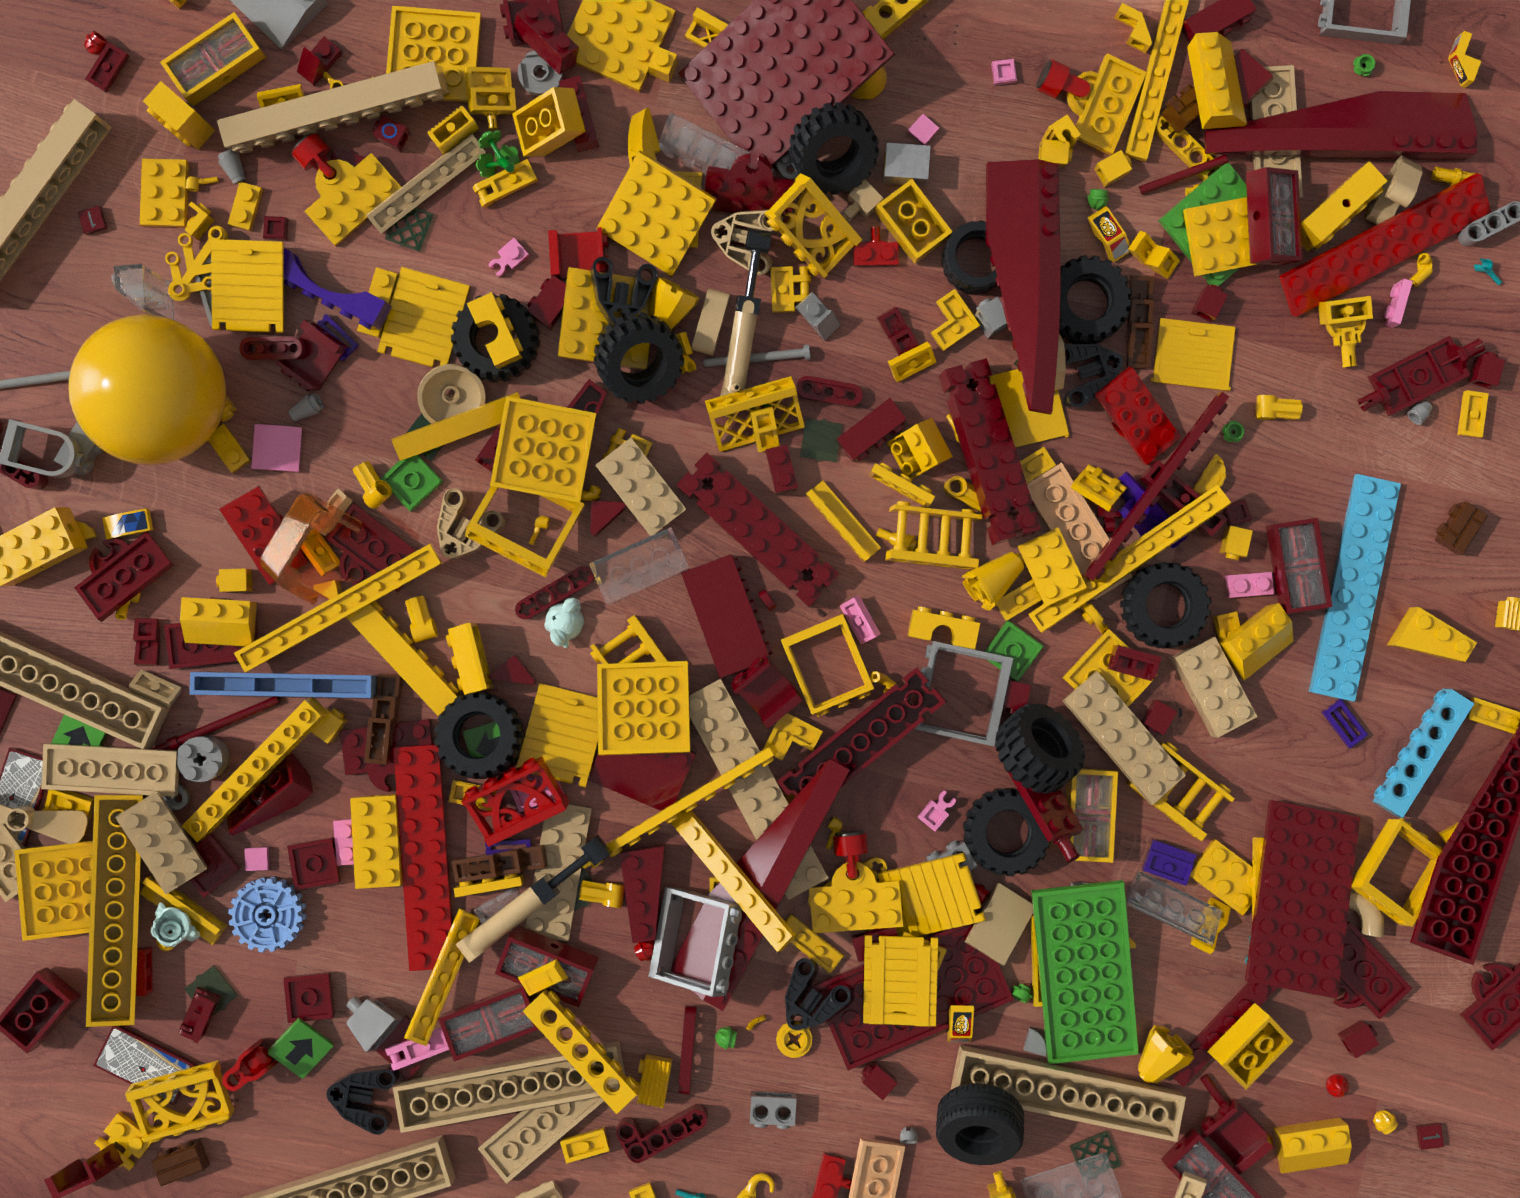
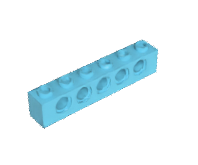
M1443 688L1436 693L1433 699L1434 704L1425 711L1419 728L1413 730L1409 737V744L1399 752V760L1395 766H1392L1387 771V779L1374 793L1375 798L1372 802L1394 816L1404 817L1474 705L1473 702L1452 689ZM1444 708L1448 710L1446 719H1443L1441 714ZM1432 727L1436 729V736L1434 738L1430 736ZM1423 746L1425 750L1424 755L1419 757L1418 749ZM1411 765L1413 772L1410 776H1407L1406 768ZM1399 784L1401 791L1398 795H1395L1394 787Z

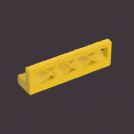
M697 7L693 13V22L687 30L685 38L705 48L708 45L705 41L710 43L728 24ZM697 25L706 29V37L697 38L692 35Z
M823 480L806 493V497L863 562L881 548Z
M153 875L146 877L143 881L145 886L139 894L156 906L161 902L166 908H179L190 917L191 925L195 926L196 930L200 932V937L210 944L214 945L228 925L179 890L174 889L165 894Z

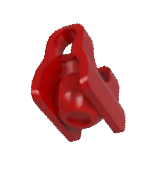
M262 1039L244 1051L238 1057L235 1065L223 1075L222 1083L227 1090L236 1091L247 1082L259 1079L278 1063L276 1059L272 1062V1057L268 1054V1050L265 1047L259 1046L264 1042ZM231 1074H233V1076L239 1082L238 1084H233L230 1082L229 1077Z

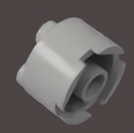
M213 736L191 738L178 749V768L185 779L194 782H205L220 777L230 763V752L227 745ZM206 756V760L202 761L201 757Z

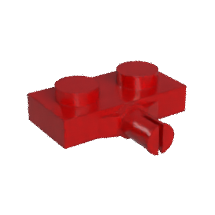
M871 227V240L853 246L854 266L899 265L898 242L880 240V227H876V236L875 227Z
M823 1153L812 1198H837L841 1187L851 1188L852 1180L843 1178L845 1158Z

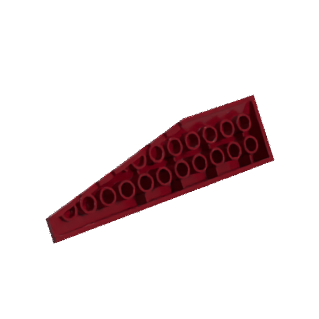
M831 758L736 863L776 911L850 771L848 767ZM720 882L708 894V896L736 903ZM703 904L671 966L670 972L711 984L725 909ZM743 910L741 912L742 918L739 923L738 940L735 945L733 966L730 972L729 988L726 996L711 997L693 991L702 1000L721 1011L726 1008L764 936Z

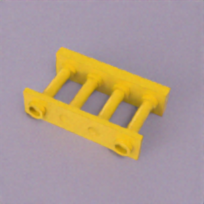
M899 501L890 507L889 512L898 513L896 546L886 551V561L966 570L978 568L979 559L972 558L970 543L972 521L981 520L982 514H975V510L962 509V512L915 507L910 506V502ZM907 514L920 515L918 548L915 549V552L907 551V547H905ZM929 516L942 518L940 546L937 554H931L927 549ZM951 519L963 520L961 553L958 554V557L950 556V552H948Z
M636 615L627 620L629 623L628 629L599 649L596 644L590 646L593 650L590 654L597 663L610 664L605 655L630 637L638 635L643 642L640 644V648L619 663H634L645 654L648 656L650 653L656 660L655 662H669Z
M1158 742L1167 754L1180 764L1179 768L1184 774L1189 771L1198 779L1178 805L1172 807L1166 803L1168 795L1175 787L1173 786L1153 806L1195 839L1203 841L1207 835L1202 831L1205 821L1223 798L1230 802H1233L1235 798L1230 795V789L1221 783L1219 785L1215 784L1176 753L1178 749L1171 743L1166 742L1164 744ZM1128 780L1126 785L1142 796L1131 781ZM1206 784L1216 793L1197 818L1189 821L1184 817L1186 814L1185 810Z

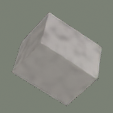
M887 143L884 154L882 184L903 186L913 179L918 187H926L929 174L930 146Z

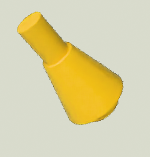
M879 528L876 536L896 546L897 533H891ZM906 534L905 547H907V551H915L918 541L915 540V535Z

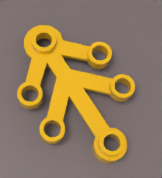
M220 226L210 228L208 231L209 239L196 258H194L192 247L193 238L187 233L179 235L178 243L183 247L187 268L183 277L179 267L181 257L175 252H168L165 256V261L171 268L173 281L168 287V293L173 300L182 302L187 300L191 293L204 290L211 291V287H207V282L211 280V276L205 277L202 282H191L195 276L211 273V263L203 264L211 254V239L228 240V233ZM216 231L220 232L218 238L213 237V234ZM185 237L189 238L187 244L182 242ZM176 256V261L171 263L170 258ZM181 286L182 291L177 294L176 288Z

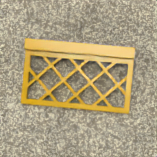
M791 376L705 401L719 452L756 442L754 433L750 436L742 435L747 426L753 429L750 422V413L745 420L738 417L737 414L743 410L756 411L763 404L768 403L772 405L773 412L776 408L785 411L780 420L775 418L777 435L805 428L796 387ZM792 396L793 401L789 407L780 404L782 399ZM789 414L798 418V422L792 424L786 423L785 420ZM726 416L729 419L722 426L715 422V418ZM733 420L742 424L737 432L729 429ZM725 432L734 436L731 441L721 443V438Z

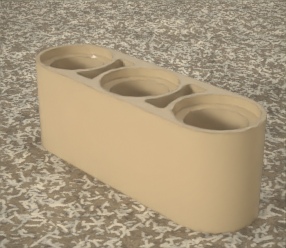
M711 288L708 289L692 344L693 351L711 356L714 355L729 304L730 294Z

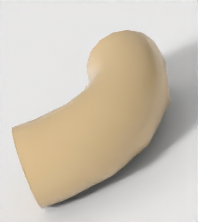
M1351 889L1349 909L1358 913L1361 919L1360 933L1374 937H1384V915L1382 911Z

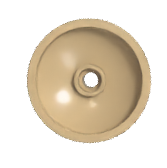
M445 364L432 369L422 379L417 392L420 411L431 424L484 405L486 398L484 386L477 374H473L467 367L458 364ZM452 389L454 390V393L448 395L446 394V391Z

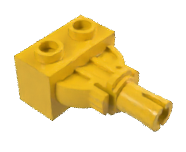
M1371 296L1319 302L1320 325L1326 326L1328 333L1333 337L1334 346L1339 345L1341 347L1342 367L1357 366L1356 343L1362 342L1361 334L1365 329L1366 319H1373Z

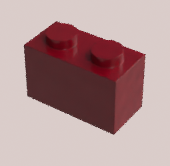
M554 275L551 279L547 278L540 287L542 291L537 297L533 296L527 305L528 311L533 318L549 330L554 327L562 316L566 284Z
M787 444L765 449L775 494L779 495L798 490Z

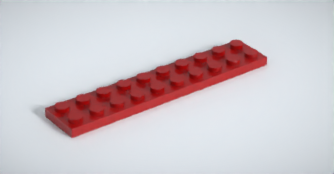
M1475 173L1280 275L1279 278L1291 315L1297 317L1318 306L1319 302L1328 301L1462 231L1467 225L1490 214L1491 209L1482 175Z
M435 744L397 746L393 748L409 971L433 970L453 924L441 759L438 755L439 749Z

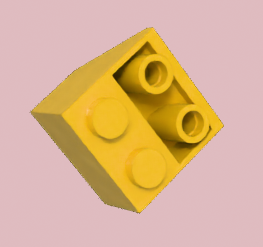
M933 418L914 425L887 442L901 471L911 479L953 457Z

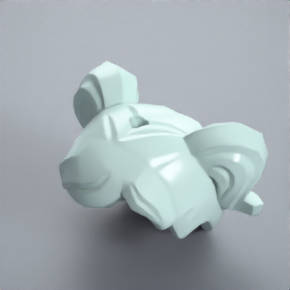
M568 598L564 604L553 605L546 614L544 626L550 632L551 641L556 646L568 648L569 640L576 638L582 630L584 617L580 612V601L577 598Z
M161 902L158 904L151 934L157 938L160 944L167 947H175L185 939L193 942L200 937V932L196 930L195 926L191 925L190 917L176 907L166 908Z

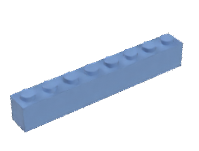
M190 672V695L373 698L377 693V675Z

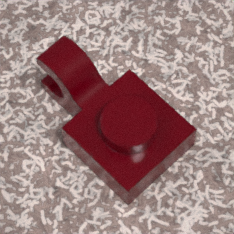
M1121 496L1110 511L1097 505V517H1103L1105 533L1115 532L1114 518L1121 517V513L1118 511L1121 508Z

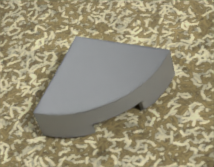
M1029 1027L1023 1050L1046 1057L1047 1050L1044 1039L1036 1030Z

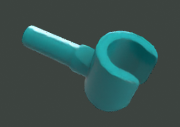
M1480 258L1479 260L1482 262V265L1475 264V271L1486 272L1497 285H1500L1502 281L1492 270V260Z
M678 1189L675 1195L683 1198H706L703 1193L690 1194Z

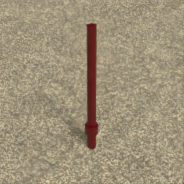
M278 696L271 697L179 737L177 735L167 739V742L151 749L177 750L191 738L204 736L280 704Z

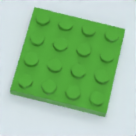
M1228 162L1220 166L1158 220L1191 263L1183 210L1247 197L1246 184ZM1239 268L1202 275V277L1210 286H1219Z

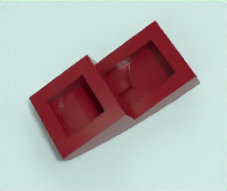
M896 306L876 317L898 355L919 346L910 327L907 326Z
M135 618L133 640L136 642L134 664L136 666H159V619Z

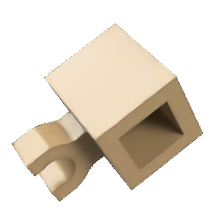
M864 179L860 186L850 188L848 201L852 205L843 212V217L850 222L860 212L867 218L875 211L876 205L883 201V197Z

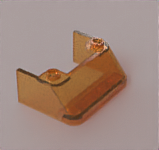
M300 493L262 553L260 565L283 589L315 605L319 593L301 584L302 577L300 572L290 566L312 528L321 533H328L339 522L359 533L362 522L312 493Z

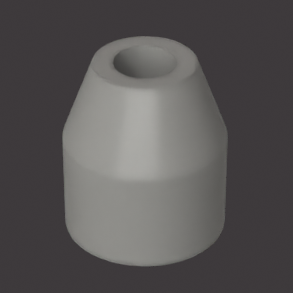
M1427 401L1416 404L1407 413L1408 418L1414 424L1421 425L1429 418L1433 407Z

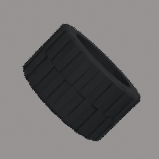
M981 220L970 221L959 226L951 234L942 254V267L948 282L956 287L957 290H961L966 294L977 295L984 292L987 293L997 287L995 279L997 273L996 269H994L988 276L973 277L966 274L959 267L956 261V252L964 241L980 239L986 242V222Z

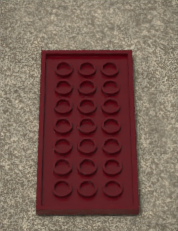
M1274 800L1269 801L1245 974L1246 982L1334 999L1338 998L1360 817Z
M974 924L942 930L924 938V940L931 942V938H938V946L947 950L937 971L936 1026L863 1023L864 964L812 985L815 990L823 995L819 1002L820 1005L828 997L832 989L838 985L848 986L854 991L855 999L853 1003L828 1022L847 1070H851L949 1028V1009L951 1005L974 1006V1017L1014 1000L999 963L965 942ZM843 989L838 993V999L840 1002H845L848 998V993Z

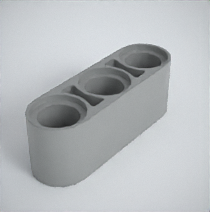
M1511 202L1464 227L1458 233V240L1461 245L1473 246L1520 221V202ZM1509 210L1514 213V218L1510 217ZM1489 220L1493 221L1495 228L1490 227ZM1469 230L1474 232L1475 239L1470 237Z

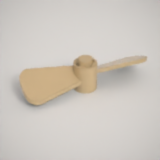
M0 804V824H6L10 830L21 831L28 828L67 844L79 842L84 837L89 822L87 814L81 810L35 811L31 806L27 805L14 809Z

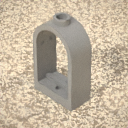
M9 419L0 453V464L55 478L69 477L84 466L86 457L83 454L80 443L74 437L55 430ZM26 429L63 438L70 449V457L67 464L57 471H46L18 464Z

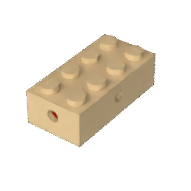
M632 438L628 439L595 465L650 536H653L686 510Z
M1207 637L1169 657L1211 737L1218 738L1257 717L1216 637Z
M159 790L115 817L165 894H168L207 869L204 859Z

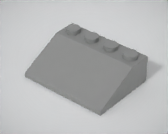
M230 0L281 50L328 4L326 0Z

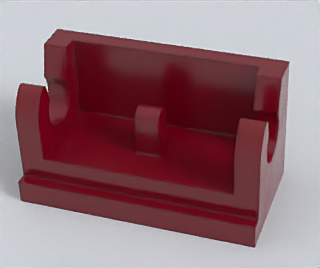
M500 423L475 459L477 463L491 472L494 466L501 427Z
M1113 645L1107 669L1152 681L1157 675L1162 657Z
M198 986L178 1033L198 1044L205 1036L221 996Z

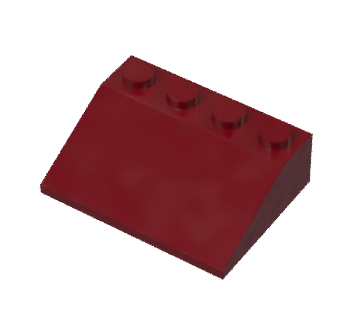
M690 750V753L597 755L588 780L662 811L676 802L696 752Z

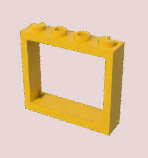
M490 486L466 527L465 537L546 578L578 521L585 504L581 500L579 503L542 496L572 512L547 559L478 524L499 487Z

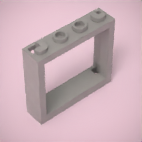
M1320 0V5L1323 6V12L1318 20V27L1321 28L1320 36L1399 45L1407 38L1411 0H1395L1392 31L1332 24L1334 0Z
M932 641V645H927L925 658L929 659L928 665L922 668V671L930 680L926 683L929 688L938 649L1001 663L986 737L922 724L923 722L914 729L995 747L996 733L999 728L1013 658ZM917 694L915 702H919V694Z
M665 887L648 977L711 997L726 996L729 988L730 972L733 966L735 945L738 940L739 923L742 918L741 907L734 902L683 888ZM684 898L725 909L711 984L670 972Z

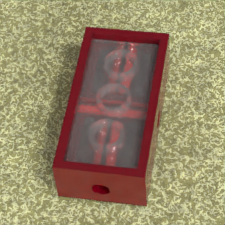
M1264 167L1247 172L1246 188L1250 263L1283 266L1303 261L1298 170Z
M1318 518L1266 526L1278 603H1280L1285 612L1290 614L1333 607Z
M518 925L512 929L508 936L495 974L521 984L518 979L519 976L557 959L568 979L547 988L549 992L553 991L561 1001L579 1008L599 957Z
M519 984L443 1013L438 1018L454 1062L539 1030L523 1012L534 1001L533 997L528 995L523 985Z
M1193 1127L1161 1158L1166 1167L1180 1181L1184 1171L1207 1179V1184L1201 1198H1261Z

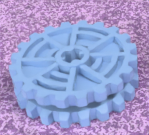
M275 876L268 879L261 877L256 881L253 880L247 883L246 887L237 891L238 896L231 901L234 907L229 909L228 914L232 915L229 925L235 928L232 933L234 936H240L239 942L241 944L246 942L250 950L257 947L258 952H264L268 949L270 952H273L276 949L285 947L298 937L297 933L304 927L301 922L306 919L307 914L303 913L306 903H301L300 900L303 895L295 892L294 884L288 886L286 879L277 881ZM269 910L268 913L271 912L272 916L268 919L266 918L267 915H264V911Z

